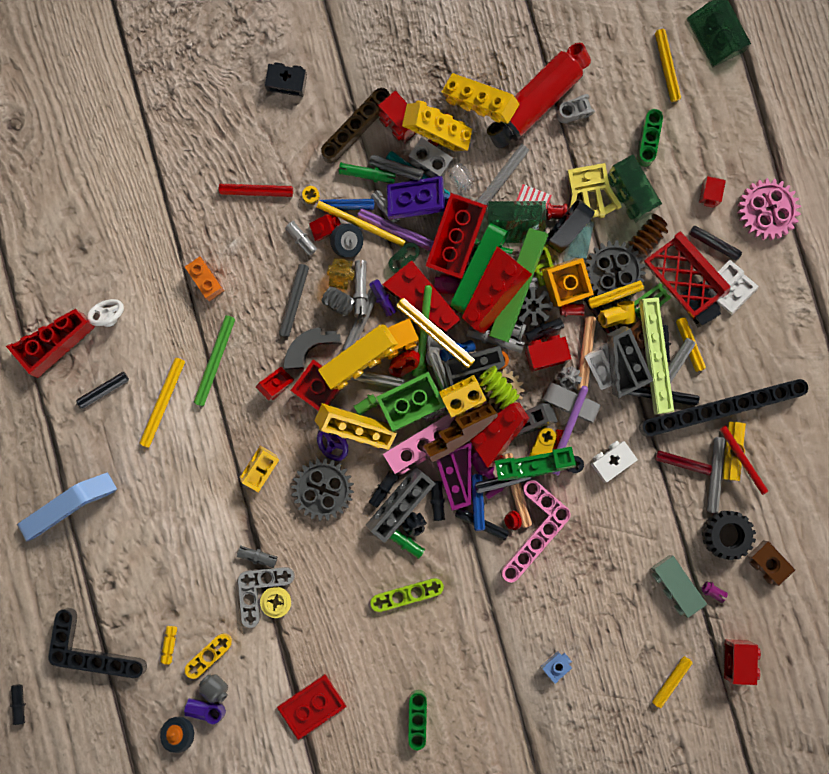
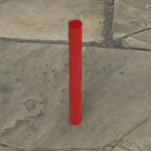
M727 426L721 427L719 430L762 495L766 494L768 489Z

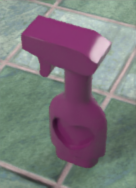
M452 275L435 276L434 288L439 293L453 294L456 293L461 281Z
M478 452L471 455L473 460L471 462L479 474L488 479L495 478L494 467L487 468ZM505 487L486 491L485 496L487 499H490L503 491Z

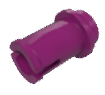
M706 581L701 588L705 596L709 595L720 603H723L725 599L720 597L719 594L725 598L728 596L726 591L716 587L713 582Z

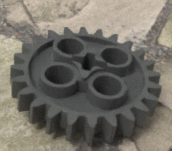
M618 240L615 241L614 245L608 241L607 247L601 243L599 245L600 250L595 247L593 249L595 254H588L591 260H585L584 262L589 266L586 269L590 283L593 286L592 290L593 292L597 291L596 296L617 289L615 277L619 288L637 281L644 282V279L640 278V276L646 274V272L641 271L645 264L639 263L643 257H636L639 251L632 252V245L628 249L625 248L626 242L619 246ZM619 256L626 259L625 265L618 263L617 258ZM599 260H605L608 267L601 268ZM613 267L614 270H618L616 276L614 273L610 272L613 269ZM627 275L630 278V282L623 283L621 276ZM604 278H608L611 281L610 287L603 285L602 280Z
M317 458L315 465L312 461H309L310 467L302 465L304 472L297 471L300 477L293 478L297 485H293L291 488L297 489V492L293 493L292 496L298 497L294 503H301L298 510L305 508V516L312 513L311 519L318 515L319 521L322 520L323 516L329 520L330 514L337 518L336 512L339 511L343 514L342 507L349 508L346 501L353 500L348 496L354 493L353 490L349 489L354 483H348L352 476H345L347 469L341 471V463L334 466L335 460L328 464L327 458H324L323 463ZM317 471L322 474V480L318 483L312 479L313 473ZM333 478H338L341 482L338 489H333L330 486V481ZM310 482L317 486L325 484L326 489L339 493V496H334L327 492L321 495L319 489L307 486V483ZM310 489L316 494L315 499L312 501L306 498V492ZM327 496L334 499V504L331 507L324 505V499Z

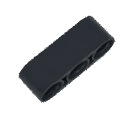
M581 200L575 201L550 230L546 244L559 254L562 253L593 218L595 211Z

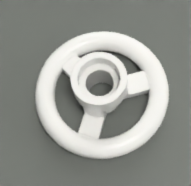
M116 299L102 301L90 309L87 320L94 326H113L122 315L124 305ZM108 305H115L110 308H102ZM96 312L100 314L98 320L93 319V315Z

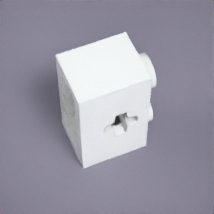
M615 441L608 446L610 450L605 454L600 452L593 457L594 462L591 463V466L604 483H607L638 460L625 441L620 443ZM610 456L617 458L615 460L616 464L609 463V461L611 460Z

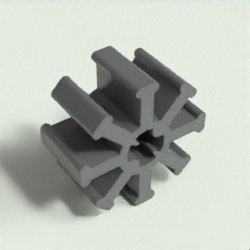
M536 287L529 288L530 299L525 297L524 305H522L520 310L525 313L517 320L520 324H523L527 316H530V328H535L538 325L536 316L542 320V323L549 319L550 316L541 310L551 311L553 308L552 302L550 304H541V301L548 296L546 291H543L538 299L535 298ZM531 303L537 306L534 312L528 309Z

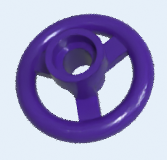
M321 430L318 431L317 444L321 452L330 460L341 461L345 459L348 454L346 438L339 437L336 434L331 435ZM323 434L325 435V437H326V439H327V445H328L327 448H325V446H324V444H323V440H322ZM336 448L343 450L340 455H333L331 453Z

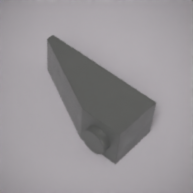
M542 403L526 410L525 412L530 419L517 437L557 423L552 404Z

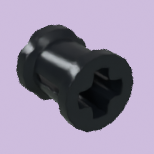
M574 456L575 461L579 463L576 466L577 469L568 468L566 470L571 473H579L584 468V461L579 456Z

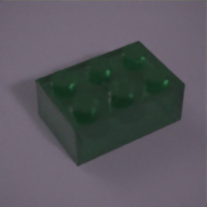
M634 154L612 166L607 174L611 187H615L618 192L617 197L619 201L625 204L628 217L637 223L655 213L662 205V202Z

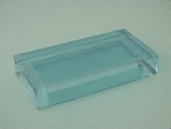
M589 221L570 243L567 256L587 259L594 222Z

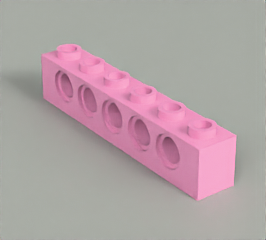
M472 407V408L466 410L465 413H467V412H469V411H471V410H474V409H476V408H473V407ZM450 414L446 415L384 453L383 455L395 474L399 472L402 475L410 470L408 466L414 462L418 465L427 460L425 457L426 453L420 451L417 444L422 440L427 443L434 441V433L449 428L451 422L455 421L454 418L456 416L451 418ZM405 450L412 453V459L407 462L401 459V453Z

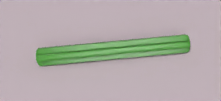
M226 315L194 400L196 405H205L235 322L234 317Z

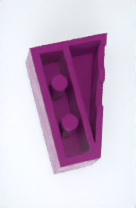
M470 443L460 446L450 454L436 460L452 511L471 505Z

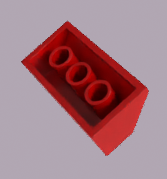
M450 193L426 267L463 279L488 206Z

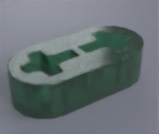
M408 243L390 258L388 263L389 269L393 273H397L410 261L414 262L420 254L418 245ZM415 248V256L409 255L405 258V255L408 253L407 249ZM403 259L400 263V269L398 267L393 268L394 260L398 262Z

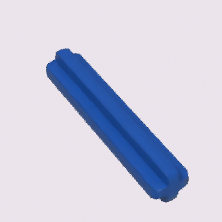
M373 199L319 200L339 210L374 209Z
M474 474L471 477L474 530L483 531L485 529L483 492L477 493L475 483L483 481L481 474Z

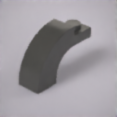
M321 328L305 331L289 346L285 356L284 368L286 370L305 369V359L311 349L319 345L342 344L341 335L337 334V331H327L325 335H322Z

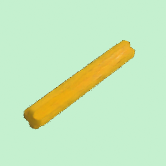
M665 29L656 30L655 37L671 102H677L681 99L667 34Z

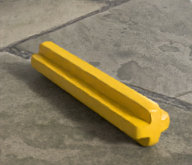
M637 281L588 299L590 308L593 309L644 290V286L641 281Z
M686 317L676 320L683 342L686 338H689L696 343ZM695 344L689 357L695 371L699 372L704 370L706 366L698 346Z
M684 656L652 700V703L661 709L693 664L689 658Z

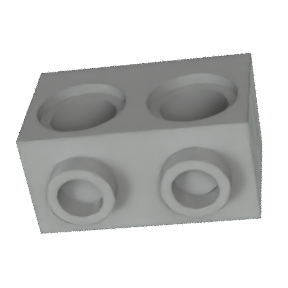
M422 137L409 154L410 164L417 169L421 168L424 170L429 178L444 176L453 162L451 156ZM420 152H424L427 155V157L425 159H419L417 157V154ZM436 162H439L442 164L443 167L439 170H436L432 167V165Z

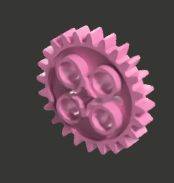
M768 178L763 183L761 180H758L756 185L752 183L749 186L750 189L744 190L746 195L740 196V199L744 202H740L737 205L742 208L737 213L743 214L739 221L746 222L743 228L749 226L748 233L754 231L755 238L761 234L762 240H765L767 236L770 241L775 236L779 239L782 237V234L787 235L789 233L788 230L795 228L793 224L798 223L795 217H798L801 213L796 210L801 205H797L795 202L799 198H793L795 191H788L790 185L785 188L783 187L784 181L777 184L776 179H773L771 183ZM771 194L777 195L778 201L772 200ZM753 200L759 201L760 208L754 206ZM778 211L784 213V219L779 218ZM760 217L766 219L767 225L761 224Z

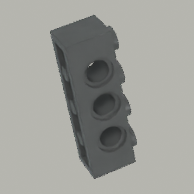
M415 466L367 522L366 526L385 543L436 483Z

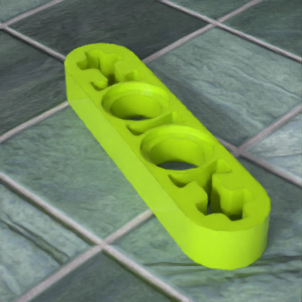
M431 578L382 592L372 597L371 607L374 611L382 612L435 597L443 592L444 585L440 579ZM436 581V584L441 585L438 588V592H434L431 589L428 590L429 595H425V589L422 584L426 583V587H431L432 582ZM413 587L421 588L422 595L415 598L411 595ZM395 592L403 594L402 602L396 603L393 601L392 596ZM389 594L391 606H388V602L383 603L382 608L374 605L376 598L380 597V600L387 599L385 595Z

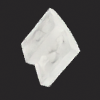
M729 260L718 273L731 286L728 295L724 298L721 297L717 302L733 315L758 290L759 286L744 275V271ZM710 289L712 297L717 295L713 289Z
M608 343L585 355V359L601 390L612 386Z

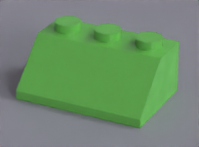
M429 372L376 397L393 432L446 407Z

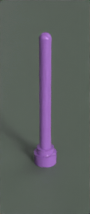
M582 386L557 449L566 448L587 395V386ZM560 471L554 472L553 474L559 475Z

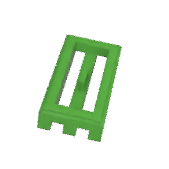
M659 283L634 301V304L636 306L640 299L647 298L657 289H659L660 293L653 298H658L662 295L665 297L659 302L660 306L672 297L667 294L666 289ZM635 307L636 316L641 320L640 307L638 309Z

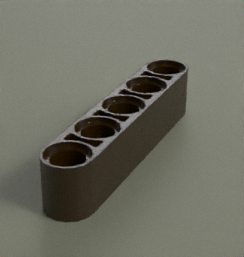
M377 88L323 144L321 153L325 162L335 163L379 117L378 105L381 102L377 98L381 95L387 98L390 95L387 89ZM372 109L374 113L372 115H365L364 111ZM355 122L361 124L358 129H353L351 125ZM341 136L348 137V140L344 143L338 141ZM332 149L335 151L333 156L325 155L327 150Z

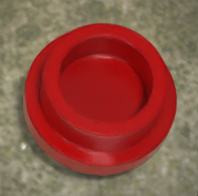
M513 510L505 515L504 522L507 528L517 530L522 525V518L518 512Z

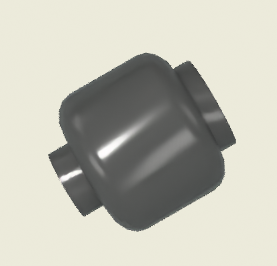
M217 674L207 675L199 684V693L210 704L221 703L228 696L226 693L228 684Z

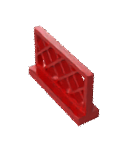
M681 231L671 241L644 260L646 266L693 318L730 292L731 286ZM674 246L678 250V256L666 255L667 249ZM655 258L664 259L663 268L654 267L651 261ZM666 259L677 260V269L665 268ZM688 261L691 265L690 270L679 269V262ZM664 273H676L675 281H667L664 278ZM678 273L690 274L689 283L677 282ZM692 274L700 275L703 278V284L691 283ZM677 286L688 287V295H679ZM691 287L702 288V296H690ZM705 288L713 289L717 295L713 298L704 297ZM689 301H701V307L694 311L689 306Z

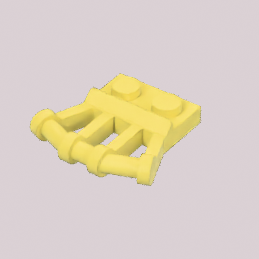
M605 163L567 171L570 192L572 194L570 207L576 201L577 194H582L583 202L590 207L588 192L594 191L598 209L594 210L593 218H605V215L613 210L622 208L621 203L610 188ZM601 190L606 192L612 202L606 207L603 205Z

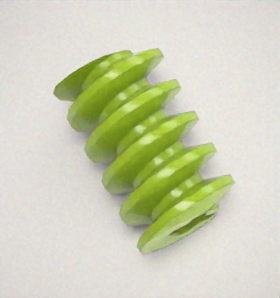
M496 366L487 369L479 378L482 379L481 387L487 385L484 391H492L489 397L497 396L494 401L495 404L502 402L499 407L501 410L514 403L520 396V394H517L516 389H512L511 383H507V379L502 377V373L497 371Z

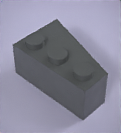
M500 345L470 353L469 355L475 361L469 368H466L456 358L444 361L451 386L472 375L475 376L479 383L482 381V379H479L480 376L487 369L496 366L497 370L505 365Z

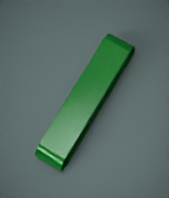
M492 223L489 224L451 301L450 307L453 310L464 314L496 247L502 248L508 235L507 230Z

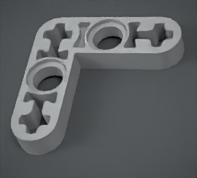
M280 567L250 570L240 574L238 577L241 620L245 627L253 628L260 621L257 588L290 584L295 578V573L291 568ZM274 571H278L277 575H282L284 571H287V574H291V577L288 578V581H285L284 578H278L279 583H275L276 576ZM268 572L271 574L272 580L270 583L262 581L261 576L263 573ZM255 573H258L257 580L259 585H256V581L249 582V585L242 581L246 574L249 578L256 577ZM246 594L254 596L253 604L248 605L244 602ZM255 607L256 610L251 612L252 617H256V620L253 621V624H250V621H246V618L249 616V610L245 611L244 608Z

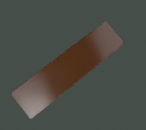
M486 403L454 418L456 424L438 432L440 438L424 445V452L431 462L450 454L485 429L498 416L497 412L490 403Z

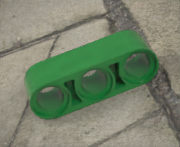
M651 109L643 120L637 152V162L643 167L650 166L657 156L663 123V114L658 109ZM649 117H655L657 123H652ZM646 135L653 136L654 141H648ZM642 153H648L651 159H644Z
M419 689L414 690L409 697L408 736L409 746L413 750L418 751L426 745L427 697L425 692ZM420 695L424 701L421 704H415L413 698ZM419 715L423 718V721L420 724H415L412 718ZM416 735L421 736L423 739L419 744H415L412 741V738Z

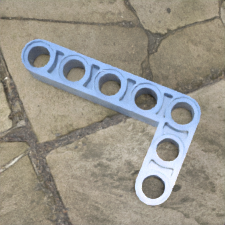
M108 472L82 481L19 522L17 526L26 542L30 541L85 504L112 494L117 490V487Z

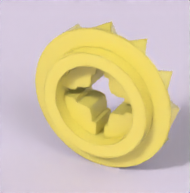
M271 587L261 596V609L269 617H282L291 607V596L287 590L281 587ZM278 594V600L284 604L277 605L274 610V604L268 600H274Z

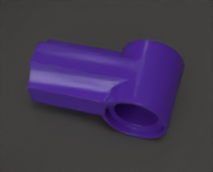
M189 698L185 705L184 716L204 720L209 724H216L224 718L226 709L220 703L210 704ZM212 709H215V710L218 711V713H219V717H218V718H215V717L212 716V714H211V710H212Z

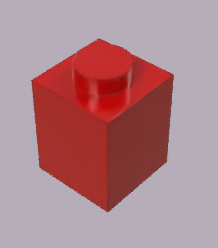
M707 176L702 183L699 203H704V206L711 208L718 206L722 202L726 180Z

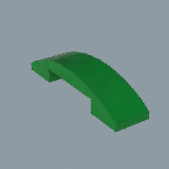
M572 446L555 449L550 453L495 461L498 481L540 476L576 466Z

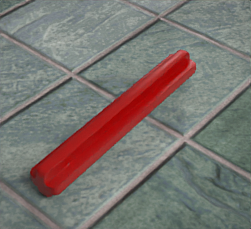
M220 183L218 187V192L221 195L293 197L294 192L292 186Z

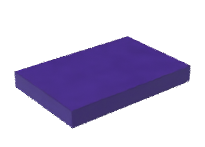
M443 176L387 185V217L389 220L445 211Z

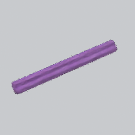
M364 209L359 211L357 216L359 219L431 251L434 243L433 240Z

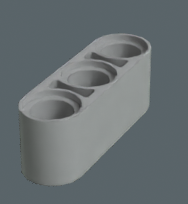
M550 383L543 401L571 414L578 394L557 384ZM585 398L578 417L593 423L601 405Z

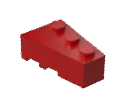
M514 402L497 413L498 416L470 440L487 468L495 466V461L499 460L530 419L519 402Z

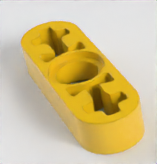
M221 633L187 663L185 666L186 676L196 679L232 646L231 636ZM219 638H221L222 640L226 638L227 647H225L224 645L220 647L218 651L221 653L218 654L217 650L214 647H216L220 643ZM205 651L213 652L214 659L212 661L204 659L203 654ZM201 661L202 665L197 669L198 674L196 672L191 673L190 670L192 668L190 665L195 666Z

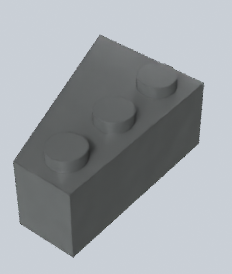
M623 326L607 334L612 394L620 398L652 382L653 378L631 329Z

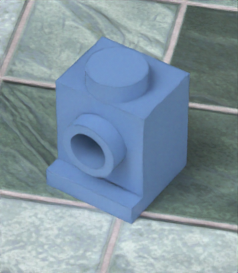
M557 651L541 665V668L556 684L560 678L572 669L569 665L572 661L565 653L561 655ZM562 664V669L556 670L555 666Z

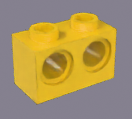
M474 375L439 392L451 418L461 416L466 410L472 407H480L483 402L487 401ZM470 391H477L476 395L472 397L468 396V393ZM459 399L458 404H450L452 400Z
M260 445L240 475L241 482L259 493L279 462V458L276 454Z

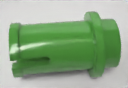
M368 394L366 399L353 405L359 415L373 407H377L376 405L379 402L374 394Z

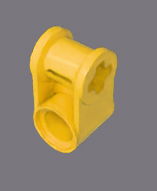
M542 428L538 432L529 456L552 452L556 440L554 430ZM549 431V435L552 436L551 440L547 439L545 442L542 434Z

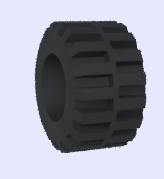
M720 511L719 513H714L713 517L707 519L708 523L703 526L705 528V532H702V536L705 537L703 543L707 545L706 549L716 557L727 560L741 559V556L749 554L747 551L753 549V546H751L752 542L755 543L756 541L753 538V535L756 534V531L752 530L753 523L748 521L749 518L747 516H743L739 512ZM726 524H733L738 532L737 541L730 547L724 546L719 537L720 530Z

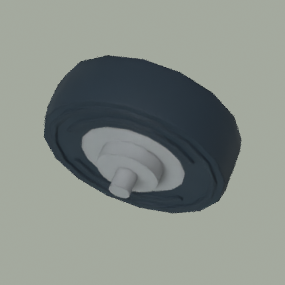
M343 223L336 226L330 236L332 250L344 258H351L357 255L363 246L361 230L353 224Z

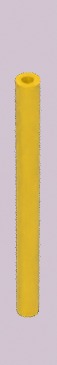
M319 201L316 206L318 209L403 247L406 241L324 202Z

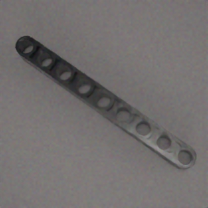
M797 379L650 418L640 423L639 431L646 437L655 436L801 397L808 392V384L805 380ZM795 383L800 386L799 393L794 391ZM777 388L782 392L781 398L775 395ZM758 393L762 394L764 397L762 403H759L757 401ZM740 398L744 399L745 401L744 408H741L738 405V400ZM721 403H724L727 406V411L725 413H722L720 411L719 407ZM703 408H706L709 412L707 418L701 415ZM684 413L690 415L689 423L683 421L682 416ZM665 418L671 419L672 426L670 428L665 427ZM648 422L654 427L652 433H648L645 429V425Z

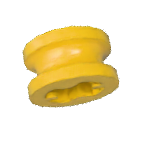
M307 186L302 192V197L307 204L318 202L320 195L316 187ZM311 191H314V195H316V197H311V199H307L308 196L306 195V193H311Z

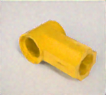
M633 301L619 302L616 307L600 311L598 321L603 328L617 324L636 322L635 304Z

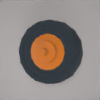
M184 717L168 719L163 724L160 733L163 747L172 753L186 751L194 741V727Z

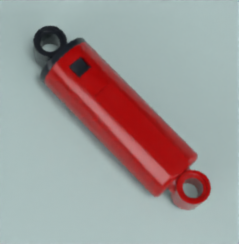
M575 43L568 48L567 52H559L514 96L519 102V106L509 123L501 121L500 123L493 122L489 125L487 134L495 147L503 148L511 142V139L519 140L583 77V69L591 63V57L583 43Z

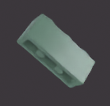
M668 555L651 567L653 578L657 583H662L665 588L663 589L664 594L669 600L672 598L676 603L674 608L680 616L684 615L689 618L707 605L673 555Z

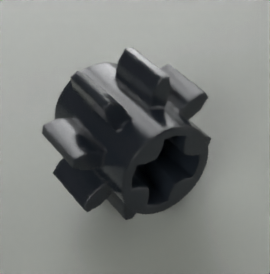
M411 512L401 525L408 536L410 534L418 536L424 532V525L427 522L420 512L418 514Z

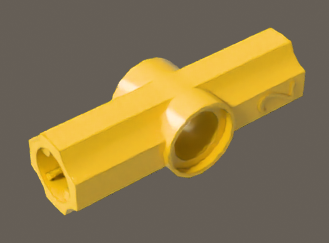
M728 422L727 428L745 454L744 436L746 424ZM726 441L722 479L740 481L742 464L737 456L731 455V447Z

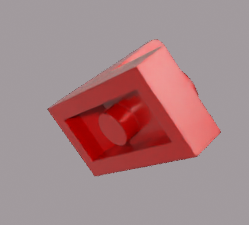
M280 367L260 381L256 388L268 401L271 399L275 400L294 379Z

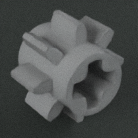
M573 366L563 367L561 373L557 376V379L561 380L559 386L568 390L572 388L577 389L578 384L582 380V377L578 376L580 370L575 369Z

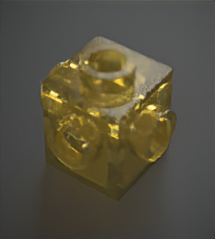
M334 258L333 264L329 265L327 269V276H329L328 286L347 290L349 282L353 281L355 276V270L352 269L353 262Z

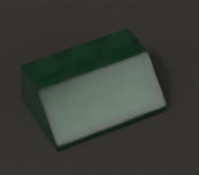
M712 0L687 18L712 68L745 52L751 45L728 0Z
M488 201L487 227L492 223L507 230L508 235L504 243H524L529 228L545 232L546 201Z

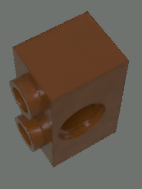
M763 540L747 555L751 560L749 564L755 570H760L764 574L762 576L763 579L770 585L780 586L795 571L792 565L769 541ZM771 559L773 567L768 570L766 562Z

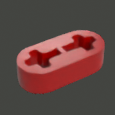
M408 350L397 356L390 363V374L395 377H402L419 366L420 354L414 350Z

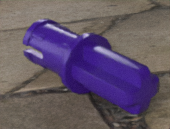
M378 279L372 281L369 286L376 297V302L380 304L386 317L391 316V312L394 314L397 310L389 299V293H386Z

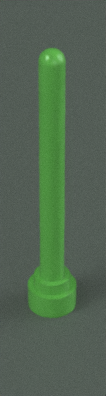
M430 285L424 288L422 314L428 320L432 287ZM421 328L418 353L421 358L419 366L412 370V375L416 377L427 373L428 370L424 363L427 333Z

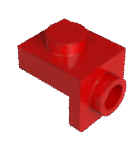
M328 214L309 223L315 241H320L330 236L336 226L341 225L338 217Z

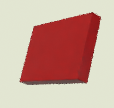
M325 673L278 705L277 709L299 740L342 711L347 705Z

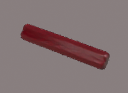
M657 451L655 456L656 461L701 474L710 475L712 471L711 465L667 452Z

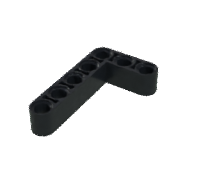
M65 608L56 613L48 660L51 665L127 678H138L146 672L147 663L141 658L72 648L77 623V612L73 608ZM64 612L69 614V622L63 620ZM60 632L66 634L67 639L65 642L60 639ZM57 651L63 654L62 661L57 659ZM76 654L82 657V664L76 662ZM95 657L101 659V667L95 665ZM115 660L121 663L120 670L114 668L113 663ZM134 663L140 666V673L133 671L132 666Z

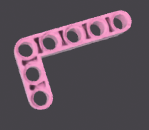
M534 480L526 481L523 484V493L545 512L547 516L502 567L501 575L503 579L511 583L519 579L570 519L569 509ZM530 483L536 486V492L532 495L526 490ZM544 496H548L551 499V504L548 507H544L541 504ZM559 509L565 511V517L562 520L556 517V512ZM549 523L553 526V531L547 535L544 533L543 527ZM538 538L540 540V547L532 549L531 541ZM521 553H526L528 556V560L524 564L518 562V556ZM508 568L515 570L513 578L505 576V571Z

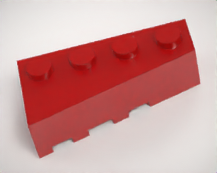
M497 246L462 318L475 330L484 334L530 278L532 273Z
M410 261L384 282L382 286L398 300L404 298L422 313L424 288L430 285L432 287L429 320L446 334L460 323L461 319L414 262Z
M75 308L53 320V323L38 328V331L20 338L21 340L11 343L6 347L30 375L39 378L95 328L94 325L88 322L84 313Z

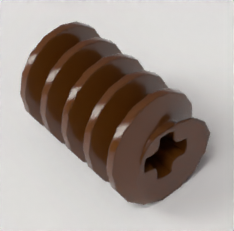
M653 214L651 219H648L646 224L641 227V230L636 232L637 236H633L631 241L627 243L629 246H633L632 249L634 251L638 250L639 254L648 256L649 254L646 249L653 250L651 243L658 245L656 238L661 240L664 238L661 232L667 234L666 226L668 225L662 217Z

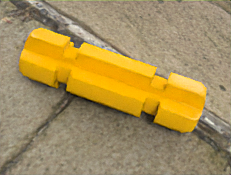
M175 626L166 627L165 634L167 635L164 637L163 655H161L160 661L162 664L169 665L172 663L173 656L171 654L174 651L176 639L174 636L177 633V627Z

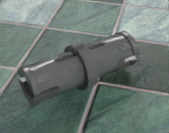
M240 545L237 553L238 558L252 561L256 565L263 564L272 568L275 567L278 556L261 552L262 550L260 549L254 550Z

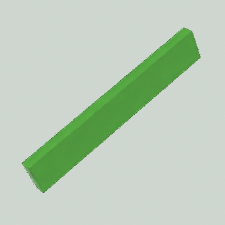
M529 228L517 262L532 273V275L495 319L490 337L509 343L548 237L546 232Z

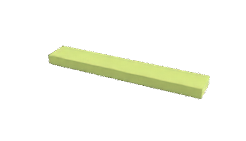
M659 297L640 299L639 307L647 365L653 381L650 382L654 415L674 412Z

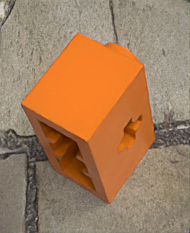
M201 256L185 266V269L208 301H211L225 291Z

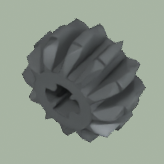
M329 287L321 300L325 306L343 316H348L355 304L353 298L335 287Z

